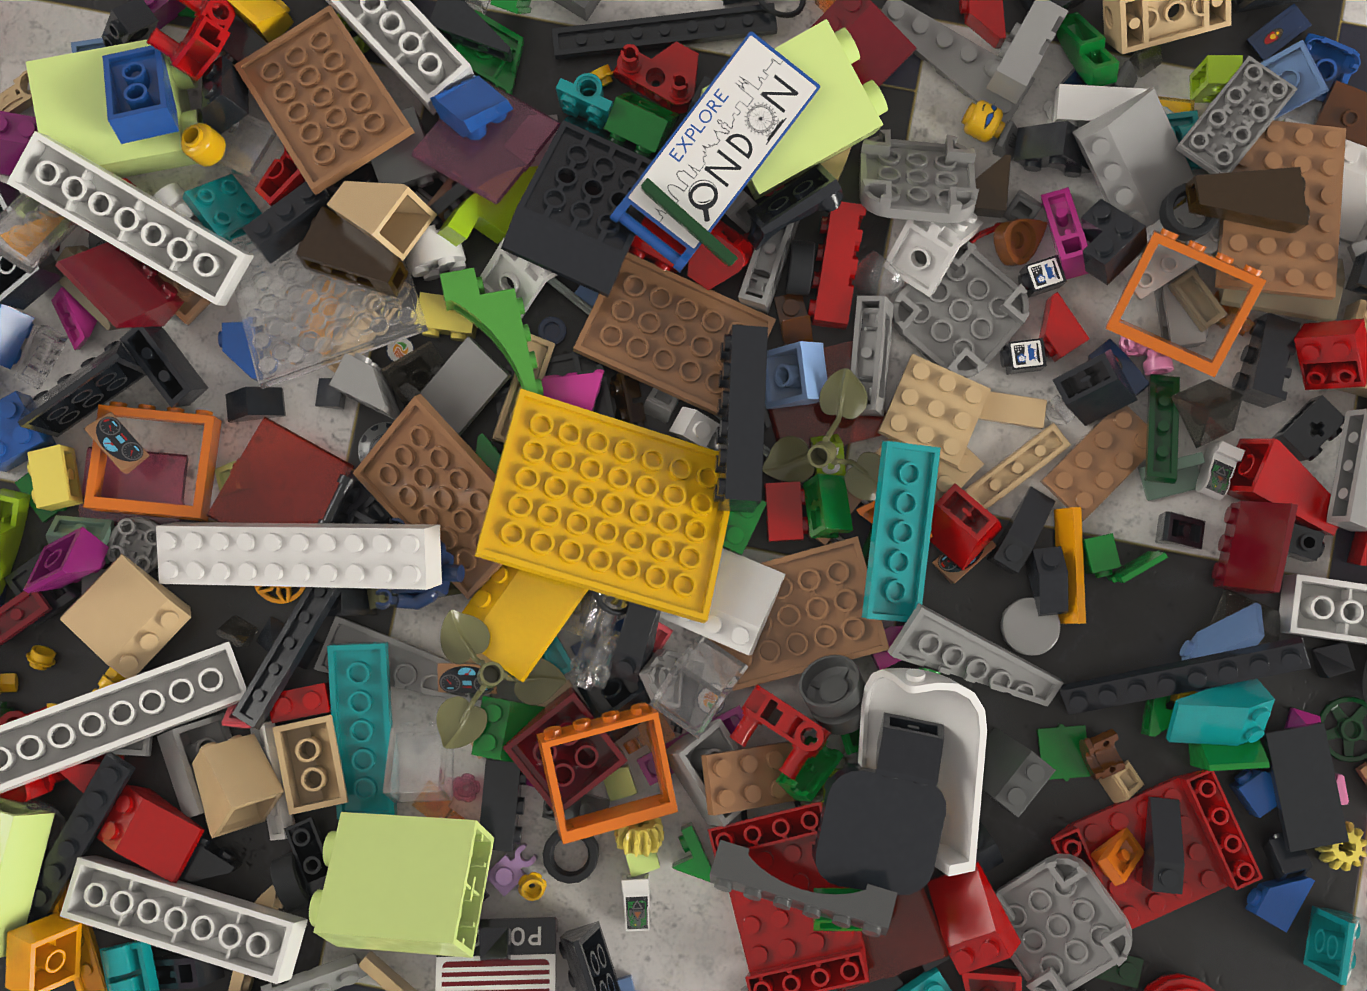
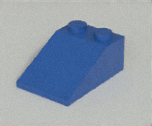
M150 45L102 56L107 118L121 144L179 131L176 104L162 52Z

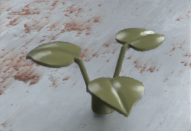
M843 368L828 378L820 392L819 401L822 411L828 415H836L835 421L823 437V440L812 446L808 451L806 442L799 437L785 436L779 439L772 447L762 471L781 481L803 482L814 474L815 467L823 468L830 463L833 465H851L853 467L849 468L845 474L847 489L859 499L874 501L876 500L881 456L873 452H864L859 456L857 462L852 459H838L836 457V446L830 441L842 416L847 419L858 417L864 412L868 401L867 392L860 380L850 369Z
M450 610L441 627L440 643L442 651L451 662L459 665L467 662L471 657L481 667L477 673V680L481 686L470 702L463 697L455 696L445 700L439 707L436 715V725L442 746L446 749L461 748L475 741L483 733L487 724V713L481 707L474 705L486 688L497 686L503 679L516 682L514 685L516 697L525 704L539 705L549 700L566 683L565 676L555 665L540 658L523 683L504 672L499 663H486L484 660L479 659L476 655L483 653L490 641V633L487 626L474 616Z

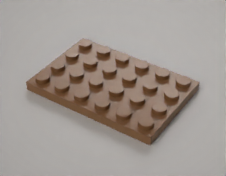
M331 5L234 65L315 195L415 133Z
M1273 120L1232 171L1242 172L1300 167L1301 175L1306 182L1304 196L1306 205L1310 210L1309 224L1296 233H1286L1220 219L1218 252L1234 258L1232 264L1240 268H1244L1248 264L1263 271L1260 276L1266 279V283L1260 293L1332 300L1336 297L1346 128ZM1216 269L1215 288L1249 291L1252 284Z
M627 253L609 297L601 294L598 295L576 341L573 352L717 416L718 399H721L723 388L718 387L719 372L722 370L724 360H720V345L724 341V335L729 334L732 325L768 327L769 337L776 319L713 290H707L701 285L673 272L664 271L655 264L633 254Z
M421 394L414 396L353 474L393 518H400L405 524L440 525V540L446 545V551L454 555L453 564L463 565L465 569L463 581L452 583L469 600L503 565L474 556L496 475Z
M858 536L760 563L786 575L753 655H746L705 637L720 694L803 673L812 662L824 656L842 655L852 660L889 649L882 620L862 617L867 566Z

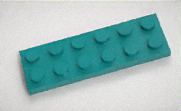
M882 441L862 610L863 618L907 622L918 603L922 604L940 447Z
M388 642L327 645L331 715L349 800L347 803L336 805L337 819L340 818L341 812L397 815Z

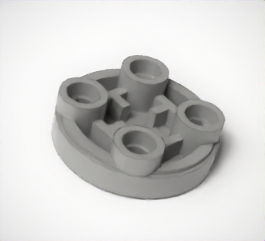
M131 517L120 520L111 532L107 558L114 562L122 553L146 573L154 571L158 568L156 526L159 524L143 517Z
M1022 598L1013 602L1003 611L1001 633L1006 644L1013 651L1023 655H1040L1050 650L1057 642L1060 635V620L1058 615L1038 616L1034 598Z

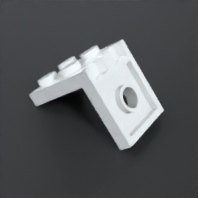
M975 213L969 219L959 223L907 220L883 268L931 297L959 248L979 232L984 222L977 219L978 217ZM919 250L925 253L927 257L926 264H920L916 261L915 251Z
M503 238L480 277L483 280L485 293L512 289L507 282V277H509L514 283L516 297H522L526 313L545 283L557 276V274L502 250L501 246L505 239Z

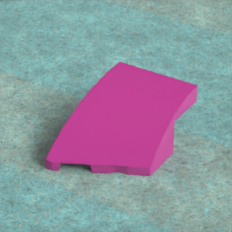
M597 369L593 373L586 374L573 372L567 373L564 376H544L541 382L543 396L593 411L600 391L604 370Z

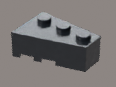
M1266 313L1252 322L1249 334L1252 337L1249 345H1246L1240 358L1243 364L1240 372L1236 373L1232 382V388H1235L1232 395L1233 398L1262 408L1286 400L1288 392L1283 391L1282 388L1284 378L1289 379L1291 377L1292 369L1288 368L1287 364L1290 355L1293 356L1296 352L1294 338L1300 330L1301 323L1272 313Z

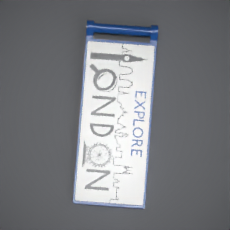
M749 32L622 202L613 211L610 219L616 224L618 222L623 224L673 263V268L680 273L701 243L641 190L642 183L649 178L708 232H711L818 92L820 85L754 32ZM630 205L687 249L684 253L680 255L626 213Z

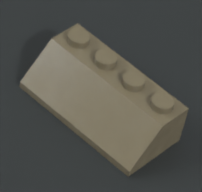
M1338 259L1336 297L1332 300L1260 293L1251 310L1319 322L1336 321L1346 280L1343 259ZM1218 288L1219 303L1240 308L1248 291Z

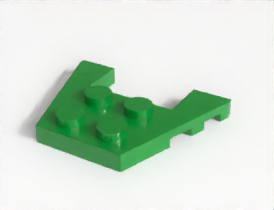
M475 10L510 47L513 55L512 63L454 42H449L471 65L473 73L492 84L494 89L510 103L524 46V38Z

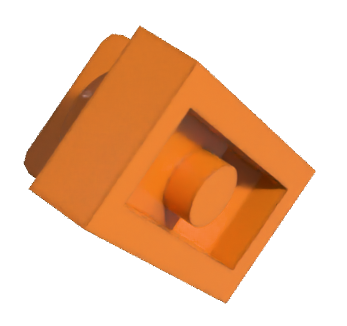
M1125 828L1095 849L1091 856L1105 876L1109 877L1115 886L1125 883L1145 851L1129 829Z

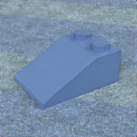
M1254 603L1198 631L1191 641L1186 640L1181 647L1180 656H1182V660L1258 645L1265 636L1261 605ZM1206 689L1196 690V692H1201Z

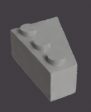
M1035 0L1023 23L1016 22L1008 36L1013 41L1010 43L1006 40L999 52L998 57L1002 58L1001 62L995 59L987 75L992 78L986 88L1017 104L1049 44L1056 35L1058 28L1066 17L1068 10L1049 0Z

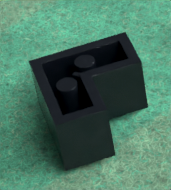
M1069 121L1018 128L1013 161L1024 166L1025 170L1038 172L1041 171V168L1051 167L1062 171L1064 176L1071 178L1080 177L1083 173H1092L1072 133L1078 127Z
M1103 199L1096 202L1081 217L1085 238L1090 242L1083 250L1085 271L1108 285L1143 252L1147 244L1146 226Z

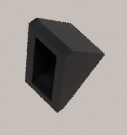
M243 387L225 394L229 423L286 416L282 387Z

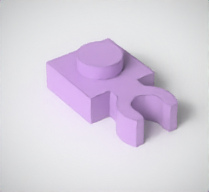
M526 843L521 844L516 849L513 859L506 853L488 871L487 879L503 896H506L518 884L519 879L526 874L521 868L531 866L538 857L536 854L528 860L522 857L521 852L527 847Z

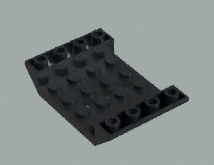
M570 115L562 121L514 212L501 249L603 296L609 297L620 274L626 255L636 237L620 222L616 224L610 219L611 214L617 208L612 203V200L616 198L623 200L657 154L653 152L651 154L644 153L636 148V144L627 140L626 142L616 140L610 136V132ZM566 174L571 176L574 181L564 183L558 177ZM589 186L596 187L600 194L590 195L586 192L585 188ZM630 205L626 213L642 224L645 215Z

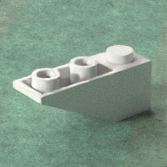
M682 407L669 432L684 441L718 452L721 449V445L716 444V431L720 424L698 410Z

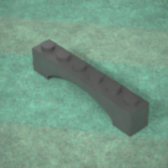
M723 840L719 842L710 871V883H713L714 887L721 891L731 892L733 889L743 892L744 897L754 901H761V898L773 901L772 904L780 909L790 910L791 907L802 910L803 915L813 919H820V916L832 919V923L839 927L850 928V925L861 928L864 934L872 937H880V934L887 935L897 897V892L867 884L866 890L849 894H822L802 890L786 884L764 871L750 858L749 848Z

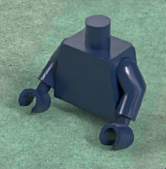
M400 518L391 519L393 522L405 524ZM440 540L442 584L427 590L392 589L390 592L387 589H379L375 595H384L388 598V601L385 603L375 602V606L381 610L388 608L390 604L394 605L395 608L420 610L435 602L438 597L446 596L449 591L450 582H462L465 576L464 566L453 564L454 555L446 551V545Z

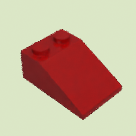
M126 785L97 838L121 856L172 883H177L205 829L150 788Z
M979 862L975 864V871L953 876L943 874L930 879L927 884L944 945L959 975L1012 957L1021 941Z

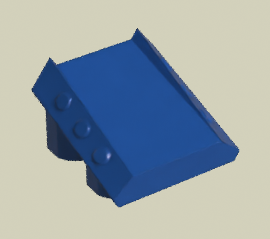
M1311 33L1307 34L1304 42L1328 89L1330 90L1335 80L1348 84L1351 74L1357 72L1361 64L1360 54L1355 49L1327 37ZM1328 92L1318 96L1315 100L1323 103Z
M476 75L430 98L441 120L461 137H467L470 140H480L486 135L487 124L490 122H502L507 117V113L513 110V107L503 95L480 76Z

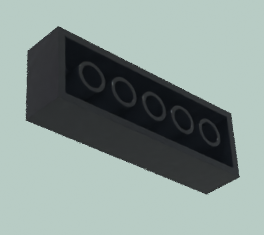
M732 325L729 334L724 335V341L720 345V360H724L722 370L719 372L718 387L723 388L721 399H718L717 416H722L720 427H717L716 444H720L721 449H719V455H716L715 473H719L717 484L714 485L713 501L718 502V510L753 513L761 502L768 327Z

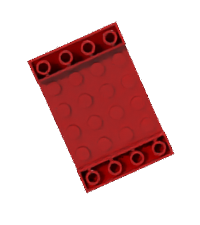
M1200 770L1175 776L1133 795L1129 800L1114 803L1068 824L1050 839L1057 854L1076 856L1092 869L1127 917L1132 929L1223 888L1230 887L1238 890L1263 879L1214 771ZM1148 796L1178 799L1180 802L1185 863L1182 894L1152 892L1141 885L1144 854L1125 883L1115 886L1110 878L1105 876L1091 856L1095 849L1125 828L1129 829L1144 850Z
M822 801L730 823L725 827L717 826L707 829L714 857L720 840L749 848L750 858L759 867L778 880L796 888L813 892L814 888H846L827 882L820 875L812 857V844L815 845L823 807ZM733 889L729 892L749 973L745 977L748 991H829L869 982L865 945L861 931H813V918L803 915L802 910L792 907L790 910H784L775 907L772 904L773 901L761 898V901H754L744 897L743 892Z

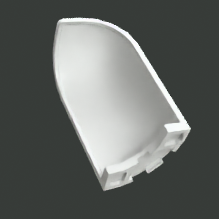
M888 668L872 673L864 687L861 704L858 763L861 767L876 769L877 741L884 712L944 724V743L937 786L946 801V816L935 867L948 876L975 871L987 738L984 707L974 692L952 679L934 672L911 668Z

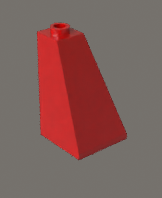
M1240 438L1236 447L1245 450L1242 460L1237 462L1233 476L1230 479V487L1226 494L1240 501L1297 504L1298 508L1294 524L1325 533V535L1335 536L1339 527L1326 522L1331 494L1277 439Z

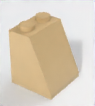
M344 181L327 203L345 221L394 253L402 261L437 216L405 184Z
M254 733L246 736L236 735L227 741L217 744L216 742L207 743L199 749L192 763L209 833L212 838L264 822L284 793Z

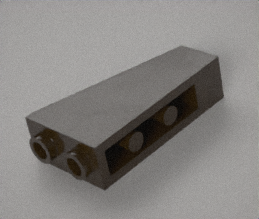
M1300 167L1196 175L1185 184L1188 210L1192 214L1286 233H1296L1309 224L1310 210L1306 205L1304 196L1306 182L1301 175Z
M323 206L320 208L317 216L312 219L310 229L304 240L300 241L296 252L297 257L307 270L393 297H397L409 274L401 258Z

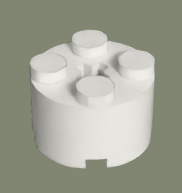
M430 225L406 256L411 275L413 277L423 276L425 281H431L440 278L441 272L465 269L466 257L462 243L457 247L437 234L439 230H436L435 225Z

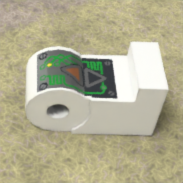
M1224 441L1208 444L1204 456L1205 463L1201 466L1196 482V491L1216 500L1223 499L1230 487V479L1233 476L1237 462L1242 460L1245 450Z
M631 874L623 875L622 892L626 932L650 931L649 874H642L636 877H631Z

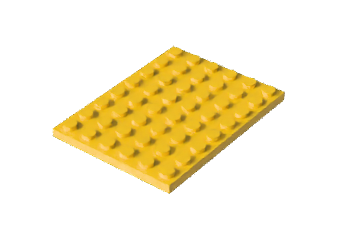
M520 389L474 556L705 623L708 621L730 511L718 510V502L713 501L714 485L717 484L719 473H715L716 455H719V452Z

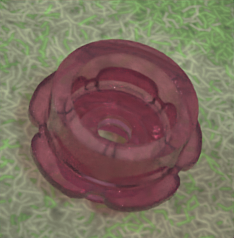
M465 773L453 780L452 793L458 801L472 802L476 799V794L480 792L481 786L479 781L475 780L474 775ZM464 785L469 787L467 791L463 789Z

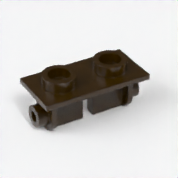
M619 372L611 378L610 393L615 398L617 408L615 419L645 428L644 423L647 420L643 402L633 403L632 399L642 397L639 381Z

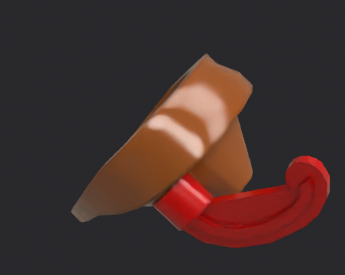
M1013 219L997 222L994 226L979 231L968 241L973 244L979 238L994 232V246L1000 261L1006 266L1023 265L1034 256L1044 236L1048 222L1037 219Z

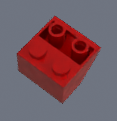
M1364 318L1303 324L1294 341L1305 390L1365 387L1367 384V331Z
M954 483L934 505L931 526L933 537L930 538V542L964 570L1003 528L993 514Z

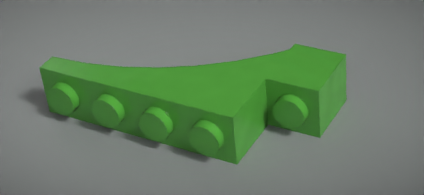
M474 268L440 274L446 310H454L461 314L494 342L515 372L522 389L544 395L541 379H535L533 369L537 368L535 352H529L527 342L531 341L528 324L523 325L521 315L525 314L522 297H516L515 288L485 293L482 277H476Z

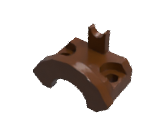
M1113 729L1106 730L1091 738H1084L1079 742L1081 756L1094 781L1100 778L1104 779L1126 769L1125 763L1120 758L1114 745L1115 741L1119 740Z

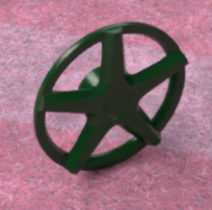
M1340 697L1328 702L1319 715L1321 722L1324 723L1327 714L1331 710L1338 725L1326 731L1327 739L1341 738L1344 743V756L1330 748L1331 756L1344 762H1359L1366 759L1367 752L1361 756L1354 757L1355 741H1367V730L1364 729L1362 724L1367 715L1366 701L1356 697ZM1355 702L1362 706L1352 717H1348L1338 704Z

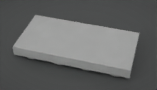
M1248 56L1180 141L1176 150L1210 174L1232 172L1298 88Z
M467 337L420 394L461 436L511 375L472 337Z

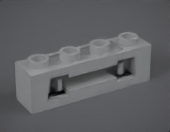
M800 220L786 225L757 251L754 249L738 295L741 304L766 314L769 313L790 251L791 241L794 239Z
M857 296L851 371L865 387L868 397L867 406L859 416L884 417L894 304L886 296Z

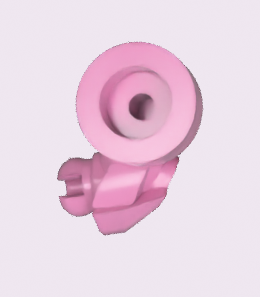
M1123 336L1120 337L1119 348L1128 357L1143 355L1148 357L1143 362L1144 374L1146 376L1151 374L1162 375L1174 370L1172 358Z

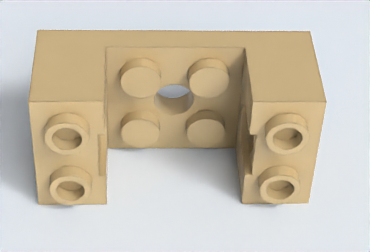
M1102 0L1104 37L1106 42L1121 54L1231 26V0ZM1174 4H1179L1177 14L1169 18L1168 11L1170 7Z

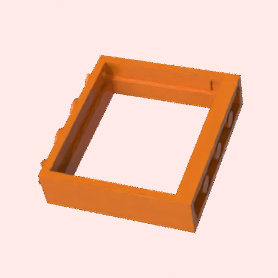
M1162 228L1161 232L1154 230L1105 329L1215 378L1266 283V279L1260 276L1263 271L1248 264L1244 268L1233 265L1234 258L1220 252L1216 256L1204 252L1206 246L1190 240L1188 244L1178 241L1179 235L1164 228ZM1158 244L1252 284L1212 360L1121 319Z
M110 401L109 405H98L96 420L112 412L115 417L204 426L193 506L101 497L107 455L93 440L83 507L92 511L208 522L222 421L213 416V412L207 410H196L195 414L185 413V410L182 408L167 407V411L156 410L155 406L138 404V408L127 407L128 404L117 401Z
M638 703L626 711H608L603 713L602 717L596 719L581 718L575 720L573 725L562 728L561 726H551L546 728L543 733L537 734L557 831L563 844L678 812L659 714L652 704ZM646 721L660 794L566 820L550 747Z

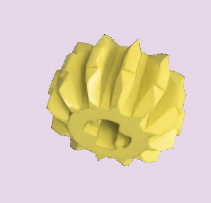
M660 818L614 830L617 848L624 850L625 855L632 853L635 854V857L638 855L648 857L650 853H658V849L662 846V841H664L663 825Z
M1345 821L1349 842H1344L1343 847L1339 846V844L1343 845V843L1316 847L1315 850L1322 852L1319 859L1324 863H1328L1330 868L1335 870L1341 868L1344 871H1350L1351 864L1356 867L1361 866L1360 856L1367 857V853L1362 851V847L1367 846V840L1361 839L1364 834L1361 829L1354 828L1352 822Z

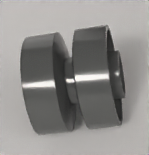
M828 655L812 662L800 678L799 690L816 723L830 731L833 735L849 734L860 728L861 704L866 683L856 664L848 657L842 655Z

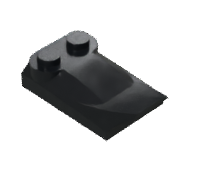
M819 163L749 209L747 212L751 219V226L747 239L757 251L786 225L797 222L818 210L831 212L837 209L843 198L842 188L838 181Z

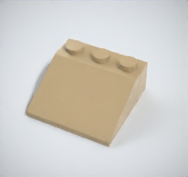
M121 553L60 617V620L108 666L128 679L136 676L191 618V608Z

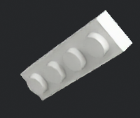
M271 721L265 722L260 730L251 727V734H255L284 790L272 728L275 727V723ZM285 791L266 818L270 840L288 839L284 828L295 824L294 816L289 815Z

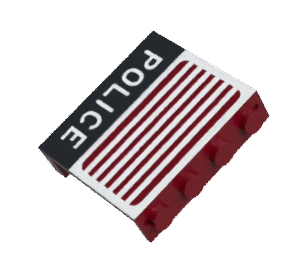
M556 917L480 919L473 958L436 955L435 991H556V932H558V919ZM480 927L511 928V960H480Z

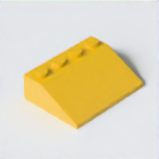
M502 565L473 595L461 613L474 616L487 626L490 633V641L487 649L482 654L493 662L499 663L505 671L524 683L588 589Z

